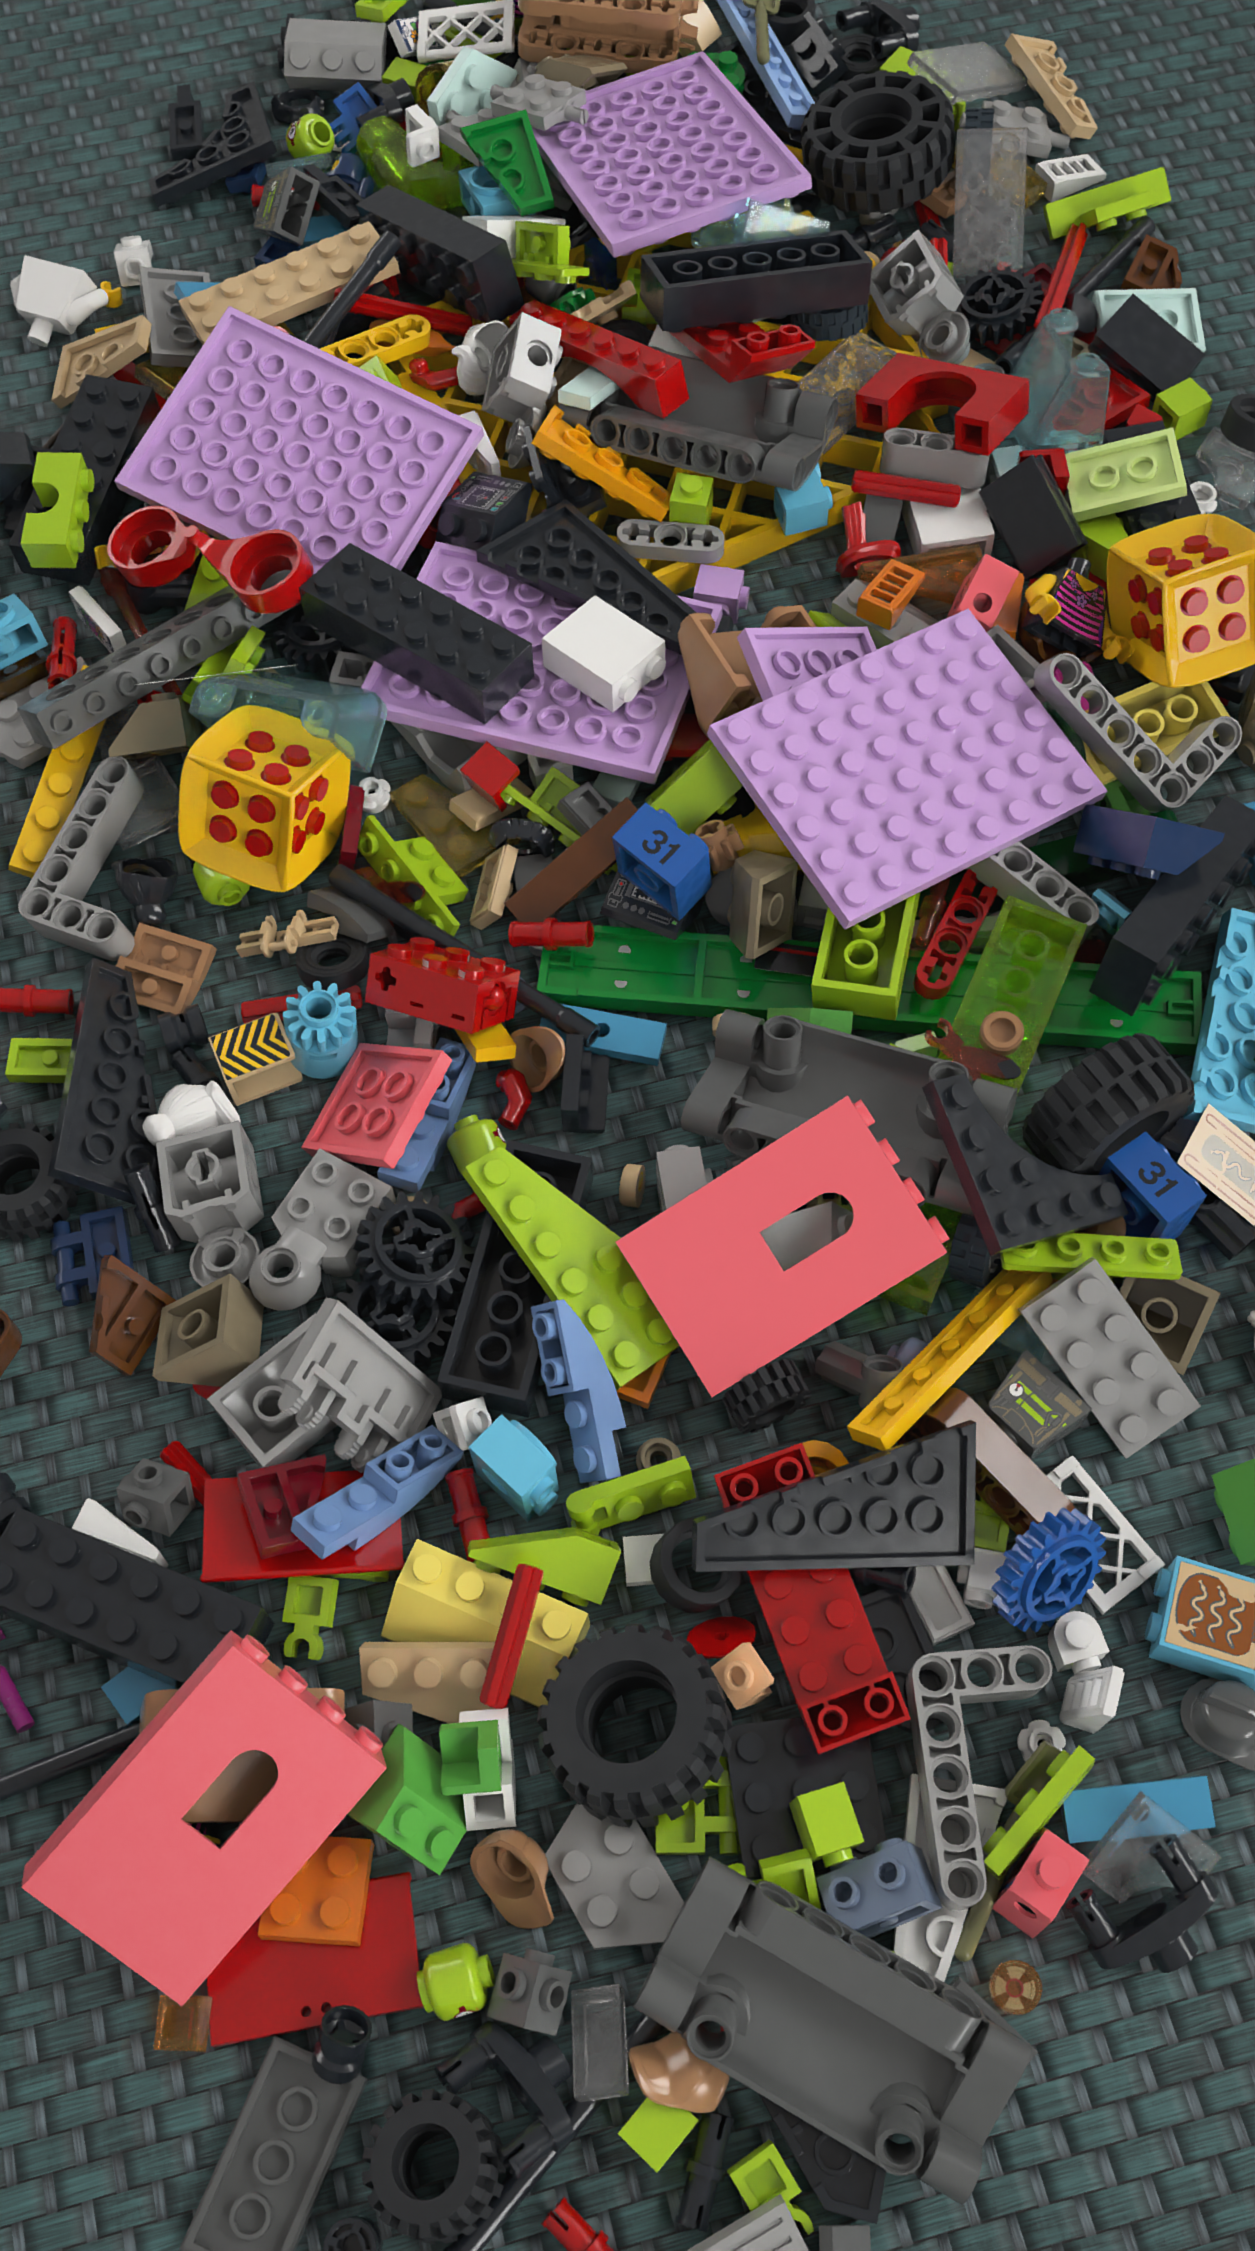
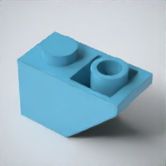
M818 463L809 478L797 491L794 492L774 486V511L785 536L827 526L828 509L833 507V499L829 487H823Z

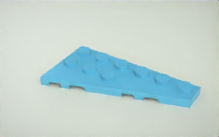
M1232 907L1221 917L1191 1075L1195 1090L1194 1101L1188 1106V1111L1183 1119L1199 1122L1209 1103L1240 1130L1255 1134V1061L1253 1060L1255 1058V913Z

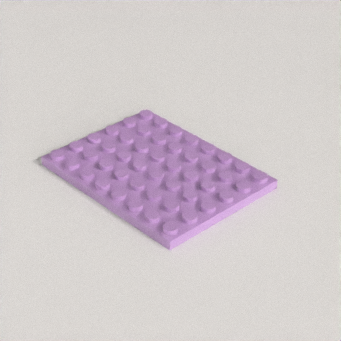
M704 51L585 91L586 104L580 108L586 109L589 117L584 125L572 121H562L546 131L532 127L541 157L614 258L631 255L635 250L652 244H662L669 238L683 233L696 232L701 227L718 221L730 220L737 214L761 209L774 201L783 198H793L800 192L812 188L811 174Z
M229 306L114 482L118 489L152 506L167 507L180 520L190 525H195L198 529L205 530L208 534L220 540L242 538L272 529L288 531L297 537L313 564V575L349 543L401 571L482 440L484 432L483 427Z
M436 541L417 580L531 642L534 677L486 724H483L374 661L353 702L355 713L483 744L487 741L492 746L655 785L691 696L682 655L665 648L666 666L661 676L656 680H651L638 691L632 701L625 702L612 713L543 666L542 638L578 609L577 607L477 562L476 550ZM678 596L696 613L710 614L715 621V628L712 633H716L722 619V605Z
M969 608L715 722L709 726L707 736L845 930L1084 809L1087 804L1092 805L1102 800L1107 793V789Z

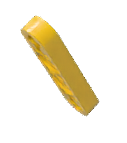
M406 315L320 348V350L358 368L376 355L387 364L425 349L430 343V323L420 315ZM382 341L389 342L393 345L390 347H382L377 345L376 343ZM349 353H357L362 355L363 357L355 359L347 357L346 355Z

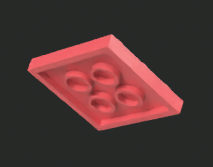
M359 1043L301 1148L313 1157L320 1148L345 1162L394 1169L398 1160L403 1156L405 1147L417 1125L423 1119L425 1110L433 1095L443 1082L444 1075L452 1059L442 1050Z

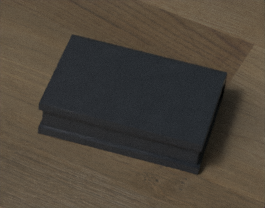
M1132 294L1095 334V339L1088 346L1092 352L1111 368L1151 394L1150 400L1153 403L1157 394L1186 380L1206 355L1135 294Z
M1034 455L1029 456L978 492L987 508V513L993 519L1014 560V565L1025 576L1024 581L1038 577L1088 544L1043 455H1038L1037 457Z

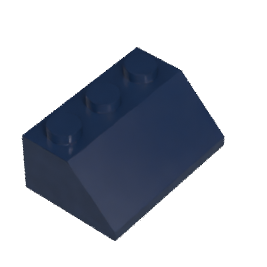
M1087 804L1083 810L1073 852L1089 855L1087 864L1159 880L1160 872L1179 875L1223 842L1225 833L1159 817Z

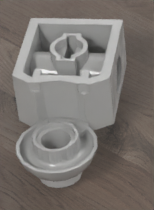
M916 230L872 269L870 293L885 322L900 337L901 335H910L915 342L919 341L920 353L922 349L929 359L960 364L970 351V327L968 320L961 312H956L964 296L940 252L919 230Z
M524 312L518 316L494 347L482 411L513 423L505 446V451L509 453L508 465L512 469H521L531 465L522 449V444L526 442L523 427L530 424L535 433H537L544 422L547 412L545 402L553 395L557 383V378L553 377L554 368L558 365L563 351V347L559 345L562 329Z
M240 1121L156 1142L164 1213L181 1240L198 1243L190 1257L189 1269L193 1279L200 1286L204 1287L228 1274H232L246 1286L249 1283V1272L253 1262L260 1254L256 1239L247 1231L264 1218L254 1147Z
M319 1148L272 1216L280 1238L275 1245L264 1249L253 1262L249 1272V1287L254 1298L267 1308L277 1311L293 1310L306 1304L316 1294L321 1282V1268L325 1274H330L333 1277L352 1276L358 1268L355 1265V1261L359 1251L353 1249L356 1236L359 1235L357 1233L361 1220H366L370 1206L379 1209L382 1197L386 1196L393 1203L396 1202L392 1186ZM283 1267L293 1268L292 1272L284 1278L274 1277L275 1273Z

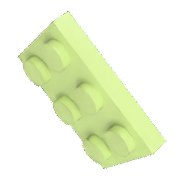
M1173 427L1065 454L1070 475L1067 491L1071 511L1077 522L1187 496V485Z

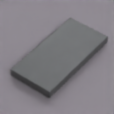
M274 2036L179 2249L183 2251H295L368 2078L358 2075L348 2083H329L315 2073L312 2066V2052L278 2036Z

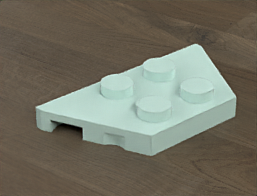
M463 46L427 99L429 116L434 119L437 126L447 124L445 122V115L449 110L453 109L461 116L468 117L477 114L481 109H491V102L493 101L490 97L491 87L497 84L509 88L518 72L487 55ZM439 141L442 160L437 163L438 169L441 173L450 175L462 158V155Z

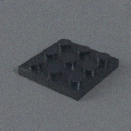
M802 1717L732 1725L733 1727L727 1730L732 1744L730 1754L725 1757L729 1776L733 1816L735 1818L739 1863L745 1866L748 1879H762L758 1860L804 1849L789 1803L797 1796L840 1782L845 1783L864 1839L861 1845L851 1850L853 1857H857L859 1860L875 1853L874 1847L877 1844L887 1840L869 1736L818 1755ZM823 1859L812 1862L814 1872L830 1870V1867L825 1868Z

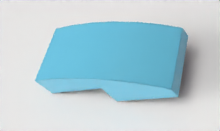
M1097 889L1092 894V899L1099 908V918L1096 923L1114 936L1131 915L1132 911L1106 890Z

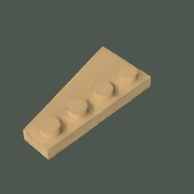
M1011 34L1004 44L1012 55L1011 61L1024 72L1028 78V85L1038 92L1044 100V108L1056 117L1060 123L1059 128L1061 132L1072 139L1075 137L1090 139L1098 127L1084 100L1074 95L1078 89L1074 80L1064 76L1063 73L1067 66L1062 58H1055L1054 53L1057 47L1054 41Z

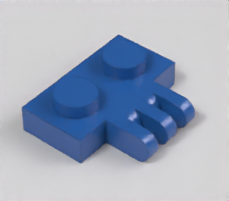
M359 81L333 100L334 108L340 116L331 122L330 126L334 135H336L334 137L336 146L341 147L346 144L341 150L342 153L349 152L354 154L364 146L371 157L375 159L399 141V134L390 125L366 138L361 134L355 118L378 106Z

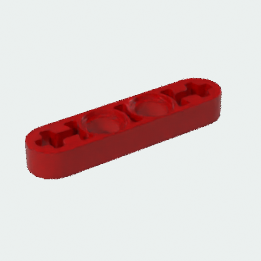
M968 869L918 964L913 981L914 989L926 999H940L949 992L996 898L998 889L993 886L992 888L985 886L978 899L972 897L975 886L981 881L976 878L977 874L971 869ZM962 909L968 910L974 914L976 920L972 923H963L957 920L954 912ZM943 940L954 941L960 947V952L947 954L940 949L939 942ZM937 964L943 967L940 977L935 984L930 983L927 980L932 975Z

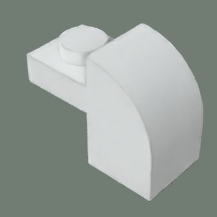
M508 1708L459 1712V1723L498 1720L502 1756L501 1791L463 1794L467 1831L516 1827L515 1765Z

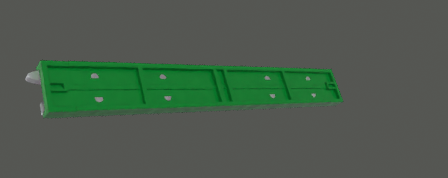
M593 925L594 942L590 948L585 946H559L555 951L545 950L544 946H529L532 954L541 957L537 990L561 1004L585 1008L710 1018L723 1013L726 1009L763 1018L765 1022L767 1021L768 1008H813L812 976L756 969L754 967L755 959L746 958L730 940L729 935L683 932L676 940L640 928ZM795 940L784 942V944L819 948L820 942ZM909 949L896 1021L853 1015L852 1029L912 1034L934 1031L937 1036L979 1039V1030L987 1015L995 1011H1008L1021 1020L1024 1027L1022 1042L1101 1049L1109 1043L1117 1042L1124 1036L1142 1033L1155 1037L1169 1054L1195 1056L1202 1022L1201 972L1175 971L1169 981L1165 979L1159 981L1162 987L1152 1004L1147 1006L1142 1003L1136 1013L1130 1016L1089 992L1100 964L967 954L949 992L940 999L930 1000L919 995L914 989L913 984L918 964L925 950ZM936 964L932 975L927 981L935 984L940 977L943 967Z

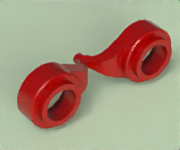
M147 506L127 515L114 528L107 545L109 558L127 582L138 587H158L173 581L183 570L192 566L201 552L221 578L235 591L243 605L253 612L263 614L279 613L295 606L301 600L299 587L313 576L314 572L313 564L296 536L288 531L272 529L242 538L217 540L200 532L195 525L186 527L171 509L164 506ZM165 545L168 546L162 554L149 562L143 563L152 551ZM291 570L284 580L271 588L261 590L263 583L274 573Z

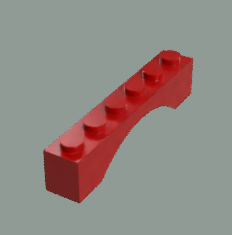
M537 300L524 304L521 310L509 318L510 325H512L518 316L524 312L562 329L559 345L563 347L561 357L578 359L595 367L614 381L636 406L642 410L664 419L689 399L682 362L676 357Z

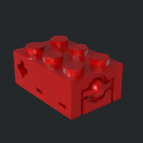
M413 937L410 939V942L405 944H389L387 949L370 953L365 1002L470 1034L514 1018L520 970L506 967V962L502 959L493 957L478 959L471 957L469 950L458 947L443 949L434 946L435 941L423 937Z

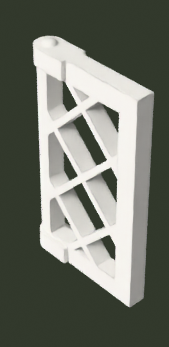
M501 0L419 11L417 59L419 64L456 58L463 46H457L466 37L476 44L465 47L472 48L484 55L514 52V1ZM504 14L503 18L497 23L488 17ZM474 18L466 27L457 21ZM443 22L435 31L430 29V23ZM482 22H485L491 29L480 39L472 32ZM452 25L460 33L448 43L441 35ZM498 33L503 36V41L489 43ZM435 41L444 47L443 49L429 50V47Z
M1071 1456L1066 1458L1063 1463L1046 1476L1061 1490V1483L1072 1475L1088 1494V1497L1066 1495V1497L1072 1503L1087 1505L1086 1516L1091 1520L1093 1506L1099 1507L1118 1530V1534L1100 1532L1106 1537V1540L1118 1542L1116 1567L1098 1564L1102 1567L1101 1572L1115 1574V1587L1104 1594L1093 1581V1588L1088 1589L1085 1593L1103 1615L1154 1574H1158L1159 1570L1166 1564L1143 1540L1082 1468L1077 1459ZM1124 1543H1129L1145 1562L1137 1570L1122 1568ZM1122 1575H1127V1576H1128V1577H1126L1124 1580L1121 1581Z

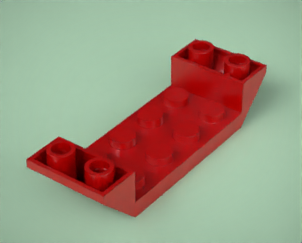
M730 322L719 324L715 328L700 326L685 328L682 332L678 333L669 332L728 383L791 369L815 349V340L796 325H783L778 330L765 332L759 325L753 322L742 324Z
M799 1443L715 1474L714 1479L723 1507L726 1508L815 1476L803 1443ZM848 1568L747 1571L798 1710L818 1755L911 1720L892 1671L888 1672Z

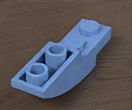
M440 1037L434 1050H442L452 1059L444 1075L443 1082L433 1095L425 1110L423 1119L417 1125L405 1147L403 1156L398 1160L395 1168L379 1167L377 1171L379 1180L390 1186L413 1193L420 1191L429 1171L434 1172L447 1145V1140L461 1111L477 1063L464 1044Z
M564 1299L532 1306V1328L537 1338L542 1363L541 1375L546 1384L548 1396L563 1394L565 1404L564 1415L569 1425L574 1450L573 1461L578 1471L580 1483L620 1477L621 1473L612 1431L626 1428L613 1379L600 1350L578 1315Z
M431 1425L367 1462L363 1477L293 1517L290 1531L322 1560L347 1544L355 1551L394 1524L422 1500L460 1461L464 1451Z

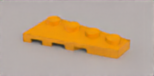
M554 405L531 444L538 447L541 454L545 457L559 460L571 467L572 472L578 477L585 480L590 479L602 486L609 496L615 499H623L630 503L642 516L662 522L670 508L671 493L637 467H632L630 470L624 467V461L619 453L610 446L599 448L589 439L591 435L589 430L581 424H577L573 428L562 419L565 412Z

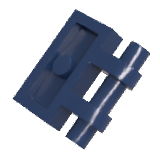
M122 1206L79 1215L81 1231L71 1233L70 1223L67 1221H59L52 1225L54 1238L50 1240L51 1253L57 1258L58 1273L54 1276L56 1290L61 1292L63 1306L70 1307L79 1304L78 1290L84 1285H89V1293L94 1300L96 1299L100 1265L104 1255H113L134 1270L127 1216ZM79 1250H84L86 1266L75 1268L74 1254Z

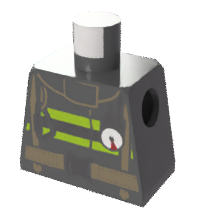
M291 166L269 179L265 184L257 209L254 229L269 237L272 236L294 245L302 246L320 182Z
M1026 1349L995 1392L984 1412L1033 1460L1080 1427L1092 1408Z

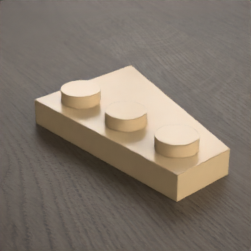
M140 315L64 345L51 401L60 409L64 408L75 400L86 374L108 378L145 353L149 344L152 326L149 320L144 315Z
M364 1642L359 1648L362 1695L380 1701L412 1704L413 1712L449 1724L459 1723V1712L497 1709L488 1707L480 1702V1694L495 1642Z

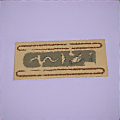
M1208 1103L1177 1164L1255 1226V1141Z

